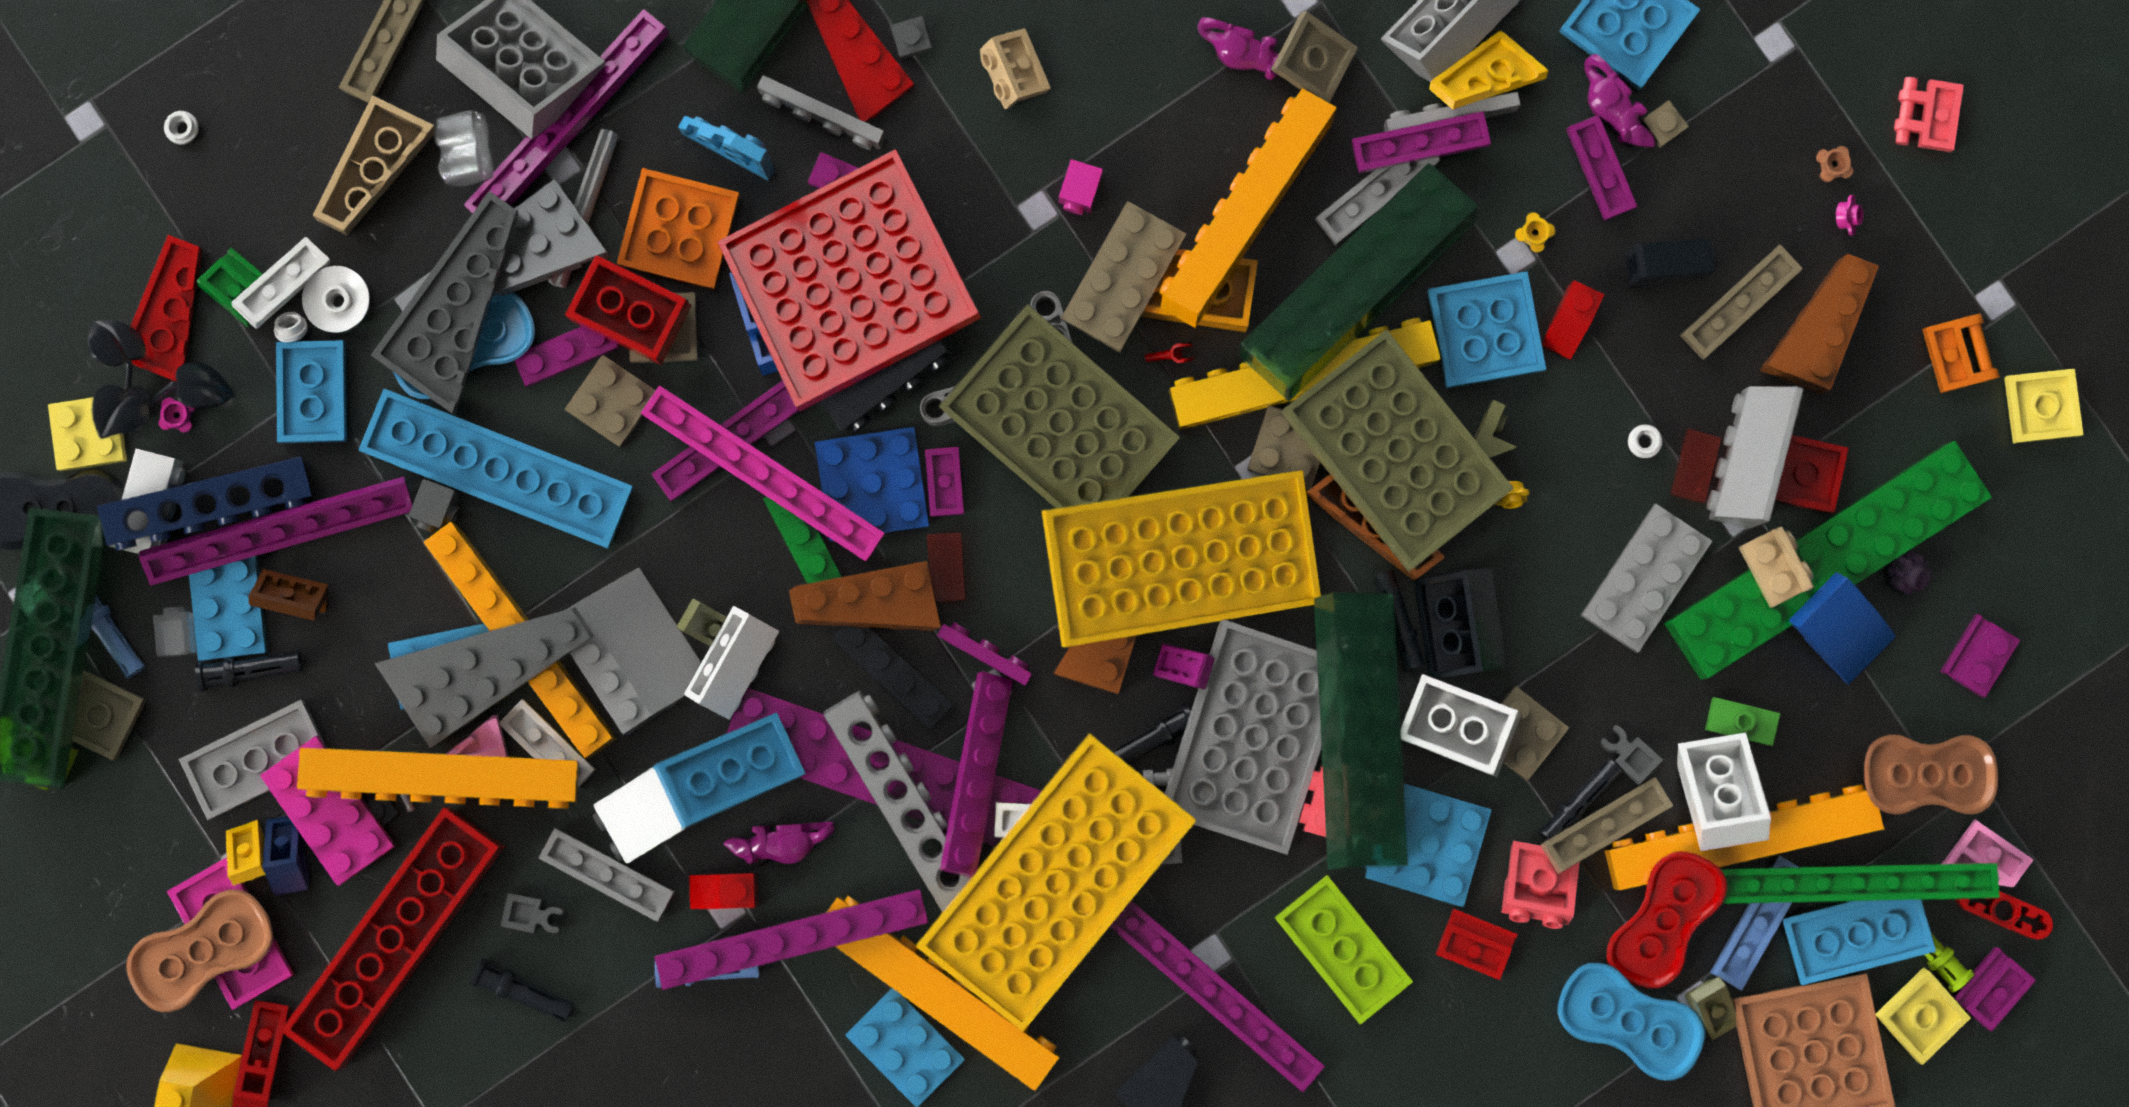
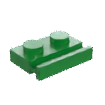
M230 248L223 258L217 260L197 280V284L247 328L251 326L232 307V301L263 274L234 249Z

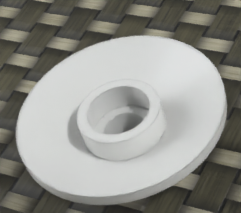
M330 266L317 271L307 281L302 294L303 309L310 322L321 330L332 333L345 332L356 327L367 314L370 303L369 290L365 281L355 271L343 266ZM339 295L343 296V305L335 307L333 304L334 298Z

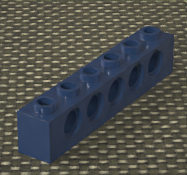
M296 457L99 505L97 509L107 546L115 545L116 550L119 551L137 546L136 539L148 536L151 542L171 538L170 531L184 528L185 534L204 530L205 522L218 520V524L221 526L239 521L238 514L251 511L252 516L257 517L273 513L271 506L285 503L286 509L306 504L305 498L312 495L302 457ZM272 478L280 480L284 486L283 493L276 498L267 496L263 490L265 482ZM235 487H245L250 492V500L247 504L237 506L231 502L230 493ZM202 495H210L216 500V508L210 514H202L196 508V501ZM169 503H176L182 509V517L177 522H167L162 516L163 508ZM141 511L146 514L148 524L145 529L134 531L129 527L128 518L133 512Z

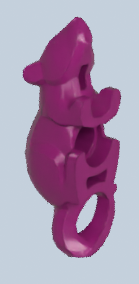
M1201 18L1198 24V31L1204 39L1214 44L1217 56L1224 65L1235 70L1255 69L1265 72V78L1268 80L1279 76L1271 70L1279 55L1273 50L1277 44V39L1265 36L1260 42L1254 39L1255 32L1212 18ZM1210 28L1222 29V30H1225V32H1224V33L1214 32V31H1212Z
M1597 54L1590 55L1585 60L1584 67L1590 81L1587 99L1591 111L1596 116L1599 115L1600 119L1612 124L1615 130L1620 133L1617 136L1619 142H1628L1642 147H1654L1655 139L1652 133L1642 126L1639 121V117L1648 112L1647 109L1640 102L1632 105L1628 99L1632 91L1602 57ZM1596 66L1599 67L1607 75V77H1604L1601 74H1599L1596 70Z
M833 822L782 824L776 826V831H770L769 825L752 827V832L756 834L755 837L750 839L732 837L724 842V846L736 856L746 860L747 864L757 863L758 859H771L784 864H794L805 859L816 843L833 834L834 824ZM810 830H820L818 832H809Z

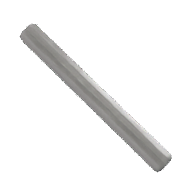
M607 129L600 130L574 204L587 224L592 215L618 140V135ZM567 269L553 274L551 279H548V282L556 287L565 288L572 271Z

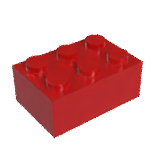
M595 255L565 316L572 322L662 366L692 305L687 299Z

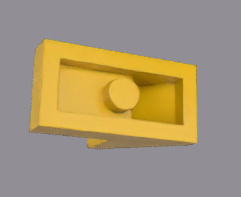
M258 820L226 831L228 878L233 886L265 875L263 870L265 837Z

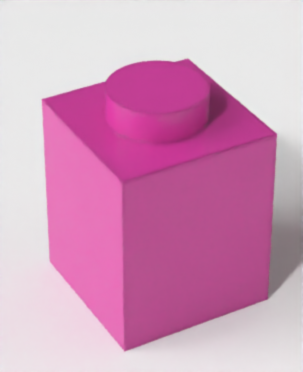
M1070 160L1059 195V203L1064 205V210L1078 215H1082L1083 211L1091 213L1103 176V169Z

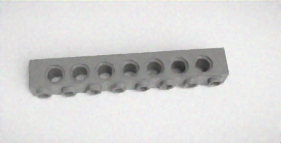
M859 690L825 710L824 716L943 912L970 878L959 875L956 881L945 882L940 877L942 871L940 870L946 839L945 831L948 829V824L941 812L937 811L934 813L928 804V801L932 800L923 782L916 784L910 774L914 771V767L905 753L899 755L893 743L897 739L889 725L885 724L882 726L875 714L880 712L870 694L864 697ZM858 722H866L872 727V733L866 738H859L854 734L853 726ZM876 751H883L888 754L890 761L884 767H877L872 764L870 760L871 755ZM894 780H900L906 784L907 791L901 796H894L889 792L888 785ZM912 809H918L924 814L925 818L922 823L912 825L907 822L905 818L906 813ZM935 838L941 842L942 848L939 852L931 854L926 852L922 845L927 839Z

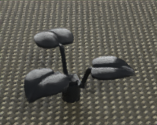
M97 320L92 322L87 345L93 358L111 367H117L123 363L126 366L125 385L123 388L116 384L104 385L96 391L93 397L92 418L100 439L117 434L131 433L143 428L149 420L148 407L154 408L156 402L172 389L177 388L176 397L179 402L192 408H211L222 405L232 399L233 391L223 377L211 366L200 362H189L181 365L175 373L177 381L170 382L155 396L150 397L145 388L131 385L133 372L131 361L142 359L146 353V346L141 335L127 324L115 320Z

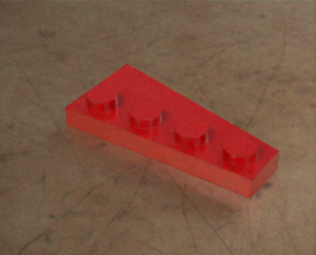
M807 0V4L859 120L868 123L915 87L912 80L848 0Z
M171 235L167 236L130 325L141 335L146 346L144 357L140 360L131 361L132 364L173 381H177L175 377L177 369L181 365L186 364L202 256L201 247Z

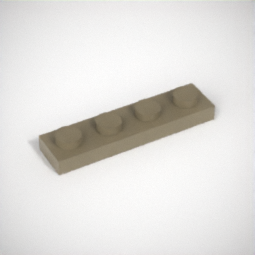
M425 0L383 1L339 86L342 91L366 103H369L372 95H377Z
M1778 245L1680 336L1704 360L1803 268L1781 245Z
M1656 777L1542 843L1540 846L1556 872L1560 874L1668 810L1673 804Z

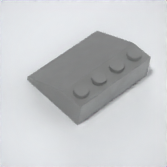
M484 0L437 34L436 60L531 139L555 123L605 66L603 59L531 0Z
M1749 386L1742 390L1741 394H1736L1732 405V413L1736 414L1733 426L1729 425L1727 427L1723 445L1728 447L1725 458L1719 459L1715 471V477L1719 478L1716 491H1711L1707 502V510H1711L1709 519L1744 529L1753 528L1770 520L1803 388Z
M639 567L568 608L576 607L594 634V637L573 650L570 654L623 735L631 734L687 697L684 693L702 662L681 630L676 628V622Z

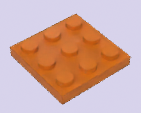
M642 168L617 265L715 290L724 258L717 241L730 235L740 193Z

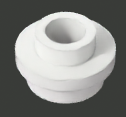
M176 111L170 114L164 124V131L168 139L180 145L192 142L199 130L196 118L186 111ZM186 123V132L179 134L177 131L178 126Z
M296 312L283 313L275 320L274 334L281 342H296L308 331L306 320Z
M1640 425L1630 432L1628 446L1635 456L1650 458L1661 449L1662 437L1655 427ZM1641 436L1649 438L1650 445L1648 448L1640 446L1639 438Z

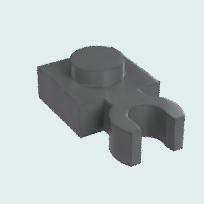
M1615 725L1612 731L1618 735L1620 741L1617 744H1611L1603 738L1601 746L1607 752L1620 755L1615 760V763L1628 777L1640 786L1663 762V759L1639 737L1632 743L1628 742L1626 732L1621 727Z
M508 893L501 927L536 933L537 925L540 924L547 932L557 933L561 931V927L551 925L549 918L553 913L563 915L565 910L561 907H550L543 910L541 909L543 899Z

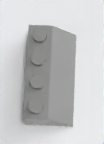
M1418 0L1381 40L1417 75L1431 82L1435 77L1470 53L1520 0Z

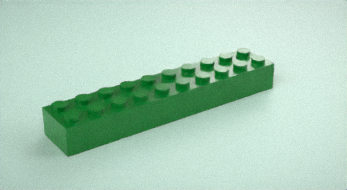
M1952 441L1936 449L1795 539L1798 547L1795 552L1800 562L1805 561L1813 574V579L1810 580L1813 588L1770 608L1749 568L1664 624L1700 680L1708 679L1790 627L1792 624L1788 620L1835 572L1845 576L1853 585H1856L1983 504L1992 496L1956 441Z

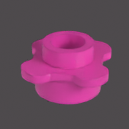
M1849 195L1848 202H1839L1837 205L1836 222L1840 229H1848L1849 235H1855L1856 226L1861 225L1863 222L1864 212L1862 206L1856 204L1855 196Z
M165 398L161 403V419L158 422L160 428L166 431L173 428L179 429L182 433L189 432L192 428V423L190 422L191 413L195 408L186 406L179 401H175L173 398ZM176 412H179L180 414L178 418L174 417V414Z

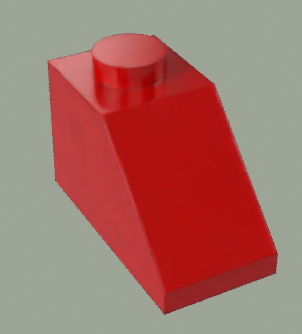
M1574 280L1567 287L1541 342L1542 347L1571 360L1605 294Z
M757 872L689 875L690 909L758 907Z

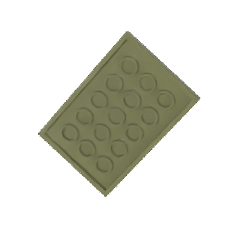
M1029 304L1021 310L938 405L941 410L1056 509L1127 498L1180 438Z
M1387 329L1281 411L1283 416L1408 572L1514 489Z

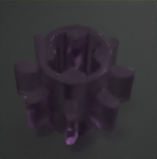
M1912 550L1909 551L1907 557L1904 555L1899 556L1889 566L1888 573L1893 578L1890 584L1907 595H1910L1913 589L1917 591L1925 589L1932 577L1931 569L1928 568L1930 561Z

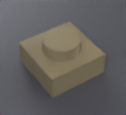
M1669 100L1640 121L1652 133L1655 143L1659 148L1689 127Z

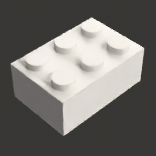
M1422 674L1397 738L1497 777L1522 714L1515 709Z
M1746 733L1678 744L1677 767L1700 851L1769 840L1771 817Z

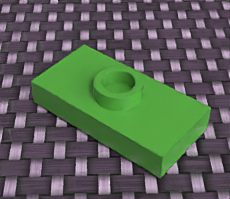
M1712 697L1705 730L1726 736L1746 733L1748 741L1773 746L1780 713Z

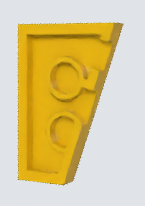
M1500 30L1431 80L1429 90L1450 108L1456 109L1547 78L1549 70Z

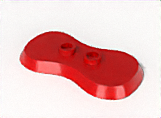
M1677 851L1661 858L1650 872L1645 898L1641 907L1610 938L1607 947L1608 964L1621 972L1631 984L1639 987L1657 989L1671 983L1683 969L1688 943L1692 934L1704 920L1717 911L1725 899L1727 880L1722 870L1710 860L1690 852Z

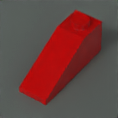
M255 1000L233 1093L232 1107L269 1106L284 1034L281 1030L286 1024L289 1006Z

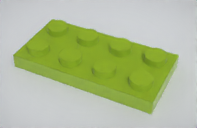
M1328 875L1324 876L1274 917L1360 1025L1413 982Z

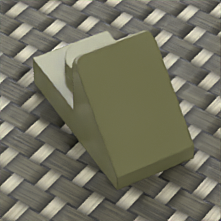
M1495 400L1488 405L1474 437L1490 459L1509 453L1517 448L1493 436L1494 432L1500 434L1507 419V416L1502 414L1506 405Z
M693 598L676 628L711 647L727 617Z
M1720 977L1709 979L1685 994L1690 1007L1702 1020L1705 1032L1711 1041L1736 1027V1010L1728 989Z

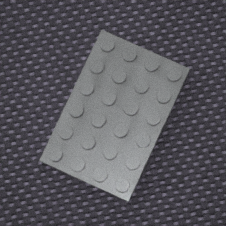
M1223 619L1219 622L1209 656L1215 657L1205 690L1198 688L1165 794L1196 819L1193 825L1288 855L1312 779L1313 770L1320 754L1349 661Z

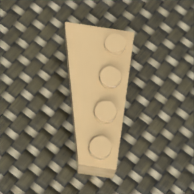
M372 95L313 214L314 218L348 235L437 132L435 126Z

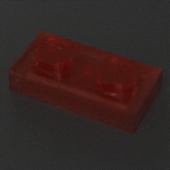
M1690 429L1686 431L1670 495L1701 504L1705 503L1721 442L1720 437Z
M961 533L927 535L929 573L935 602L965 601Z

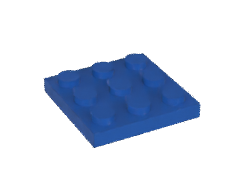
M914 427L815 442L821 489L824 494L885 534L929 527Z

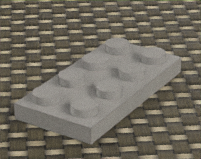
M1654 504L1580 616L1635 653H1639L1712 540L1659 505Z
M299 700L180 758L179 761L206 819L212 820L269 792V788L260 777L262 773L314 736H319L323 743L324 740L305 700Z

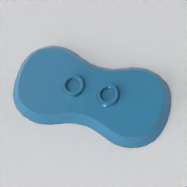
M514 292L504 296L498 294L492 297L469 372L486 365L504 364L521 357L532 345L535 332L532 316L524 301ZM394 372L398 383L410 396L418 399L430 398Z
M1588 963L1581 966L1570 976L1559 998L1558 1016L1560 1022L1572 1036L1582 1041L1602 1043L1618 1048L1626 1053L1644 1073L1652 1078L1668 1081L1683 1077L1694 1066L1702 1051L1705 1040V1028L1699 1015L1692 1008L1680 1002L1654 999L1641 993L1621 972L1610 965Z

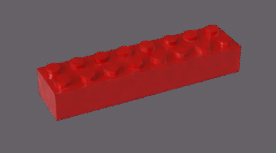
M443 807L287 1021L281 1032L334 1071L345 1068L506 846L452 807Z

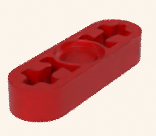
M2000 891L1999 898H1983L1989 900L1987 906L1972 902L1969 906V899H1955L1957 905L1962 910L2030 939H2044L2053 929V920L2049 913ZM2003 900L2008 901L2013 909L2011 917L2007 920L1999 919L1995 913L1996 905ZM2021 915L2035 919L2039 915L2038 921L2043 926L2041 930L2035 929L2032 933V926L2018 920Z

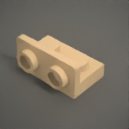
M1025 28L992 37L980 49L981 62L989 72L994 84L995 95L1001 101L1004 109L1011 108L1018 101L1045 94L1051 89Z
M1782 526L1739 547L1770 608L1813 588L1810 581L1813 579V574L1805 561L1800 562L1795 552L1798 548L1793 535L1789 531L1785 532Z

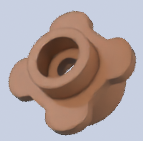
M1839 146L1830 151L1820 150L1817 153L1816 160L1821 165L1822 172L1820 177L1823 181L1831 182L1833 178L1837 177L1847 179L1852 175L1853 168L1850 166L1849 150L1846 147ZM1833 161L1837 162V167L1832 166Z

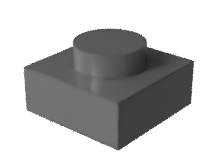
M922 16L890 25L900 60L932 50Z

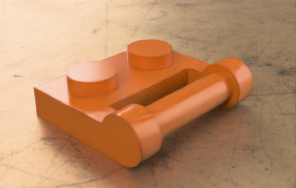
M1981 313L1922 329L1940 393L2000 378L1998 369L1993 368L1981 327V324L1984 323ZM1968 328L1980 369L1978 373H1973L1961 329Z

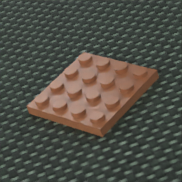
M1859 973L1731 999L1736 1010V1026L1753 1107H1895L1867 973Z

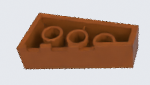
M1848 253L1840 258L1813 294L1806 307L1795 319L1796 321L1786 335L1780 340L1771 356L1760 368V371L1820 395L1830 391L1879 266Z
M1330 474L1306 493V496L1413 581L1445 558L1437 549L1408 572Z
M927 561L799 585L789 590L796 624L841 625L865 628L879 627L903 630L917 629L922 631H934L941 627Z
M1136 635L1070 646L1055 670L1054 675L1118 695Z

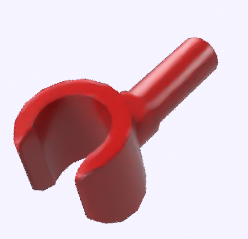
M1187 342L1177 343L1170 350L1145 354L1146 362L1172 359L1176 363L1191 362L1194 360V357L1184 358L1182 356V349L1185 346L1193 345Z

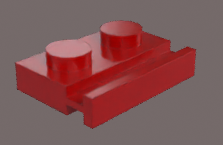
M1452 909V914L1435 955L1500 980L1518 934Z

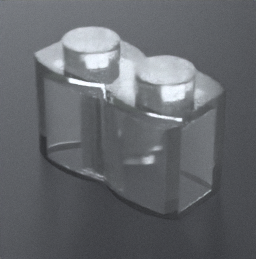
M469 110L438 118L434 137L441 149V161L439 162L438 169L445 183L461 187L492 179L493 162L488 147L489 131L485 115L475 110Z

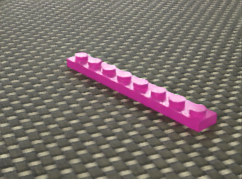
M660 385L642 410L641 414L865 562L869 560L884 537V532Z

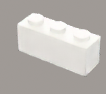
M136 449L122 500L181 486L185 478V469L182 468L184 462L175 458ZM169 503L163 508L162 516L165 521L173 518L176 503ZM141 511L133 512L128 518V525L134 531H141L148 524L146 514ZM148 536L136 539L137 546L123 550L139 554L141 550L166 544L167 539L151 542Z
M733 606L684 695L730 720L733 713L739 708L749 684L756 678L758 668L766 654L773 648L779 631Z

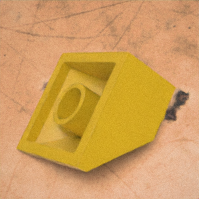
M176 1043L160 1078L154 1107H232L233 1093L242 1055Z

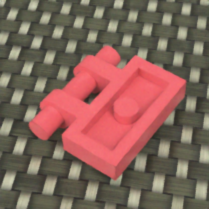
M1906 77L1904 87L1899 91L1898 101L1901 102L1899 119H1895L1894 131L1897 132L1895 143L1898 145H1909L1910 133L1919 134L1918 147L1952 152L1955 147L1964 85L1930 79L1927 82L1926 92L1917 91V78ZM1915 104L1924 105L1922 121L1912 120Z

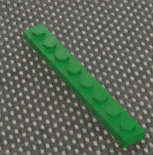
M1998 863L1721 869L1727 880V892L1722 904L1999 898Z

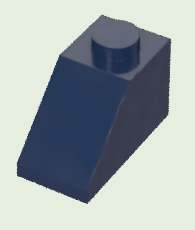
M288 816L266 820L263 870L274 896L308 890L310 865L305 839Z

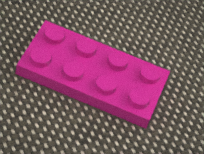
M314 736L262 773L260 777L337 886H341L396 845L363 798L342 799L341 792L327 791V798L306 797V790L297 789L300 748L327 749L319 736Z
M226 857L168 890L167 893L184 924H187L198 914L206 902L216 894L227 890H242L247 893L249 891L244 882L233 886L228 878ZM273 936L272 945L268 953L258 963L244 969L224 972L214 978L231 1009L234 1010L295 974Z

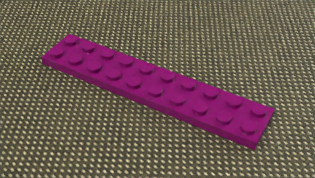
M747 688L739 708L733 713L726 734L777 713L806 773L800 777L801 779L878 805L824 714ZM853 726V732L859 738H866L872 733V731ZM897 740L893 745L899 755L905 753L912 763L914 771L910 774L916 784L923 782L931 795L932 800L928 801L934 813L940 811L948 824L960 762ZM876 751L871 755L870 760L873 765L884 767L889 763L890 758L887 753ZM995 775L983 842L997 847L1004 838L995 837L996 803L1031 805L1042 791ZM894 780L888 785V790L894 796H901L907 791V786L903 781ZM912 809L906 813L907 816L921 821L925 818L924 814L918 809Z

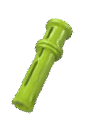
M1931 933L1936 952L1924 955L1928 959V968L1931 971H1936L1949 985L1948 990L1954 993L1971 980L1974 972L1971 969L1967 970L1954 956L1955 951L1951 947H1944Z

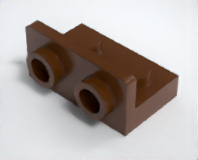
M263 569L249 594V605L315 621L318 613H324L328 608V584Z

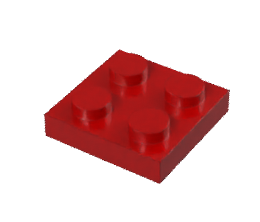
M1791 435L1775 501L1828 514L1835 513L1849 448Z

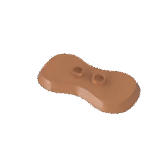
M1891 734L1875 740L1868 748L1865 758L1864 778L1868 796L1877 808L1889 814H1904L1925 805H1941L1959 813L1977 814L1989 808L1997 794L1998 767L1995 755L1985 741L1975 736L1961 735L1940 744H1921L1904 736Z
M242 890L220 892L209 899L198 914L187 924L174 930L148 935L132 948L126 963L130 983L138 997L151 1009L159 1012L179 1010L189 1004L212 978L224 972L250 967L262 960L268 953L273 941L271 922L261 904L249 893Z

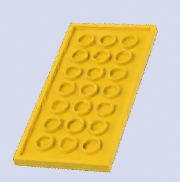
M1303 470L1042 511L1062 647L1322 604Z
M1089 733L978 868L974 876L969 879L916 944V947L1023 1032L1196 822V819Z

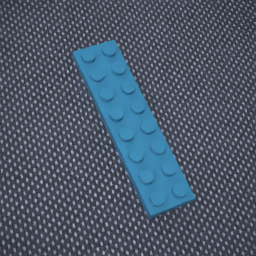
M387 389L382 391L358 450L607 549H610L634 489L632 485Z

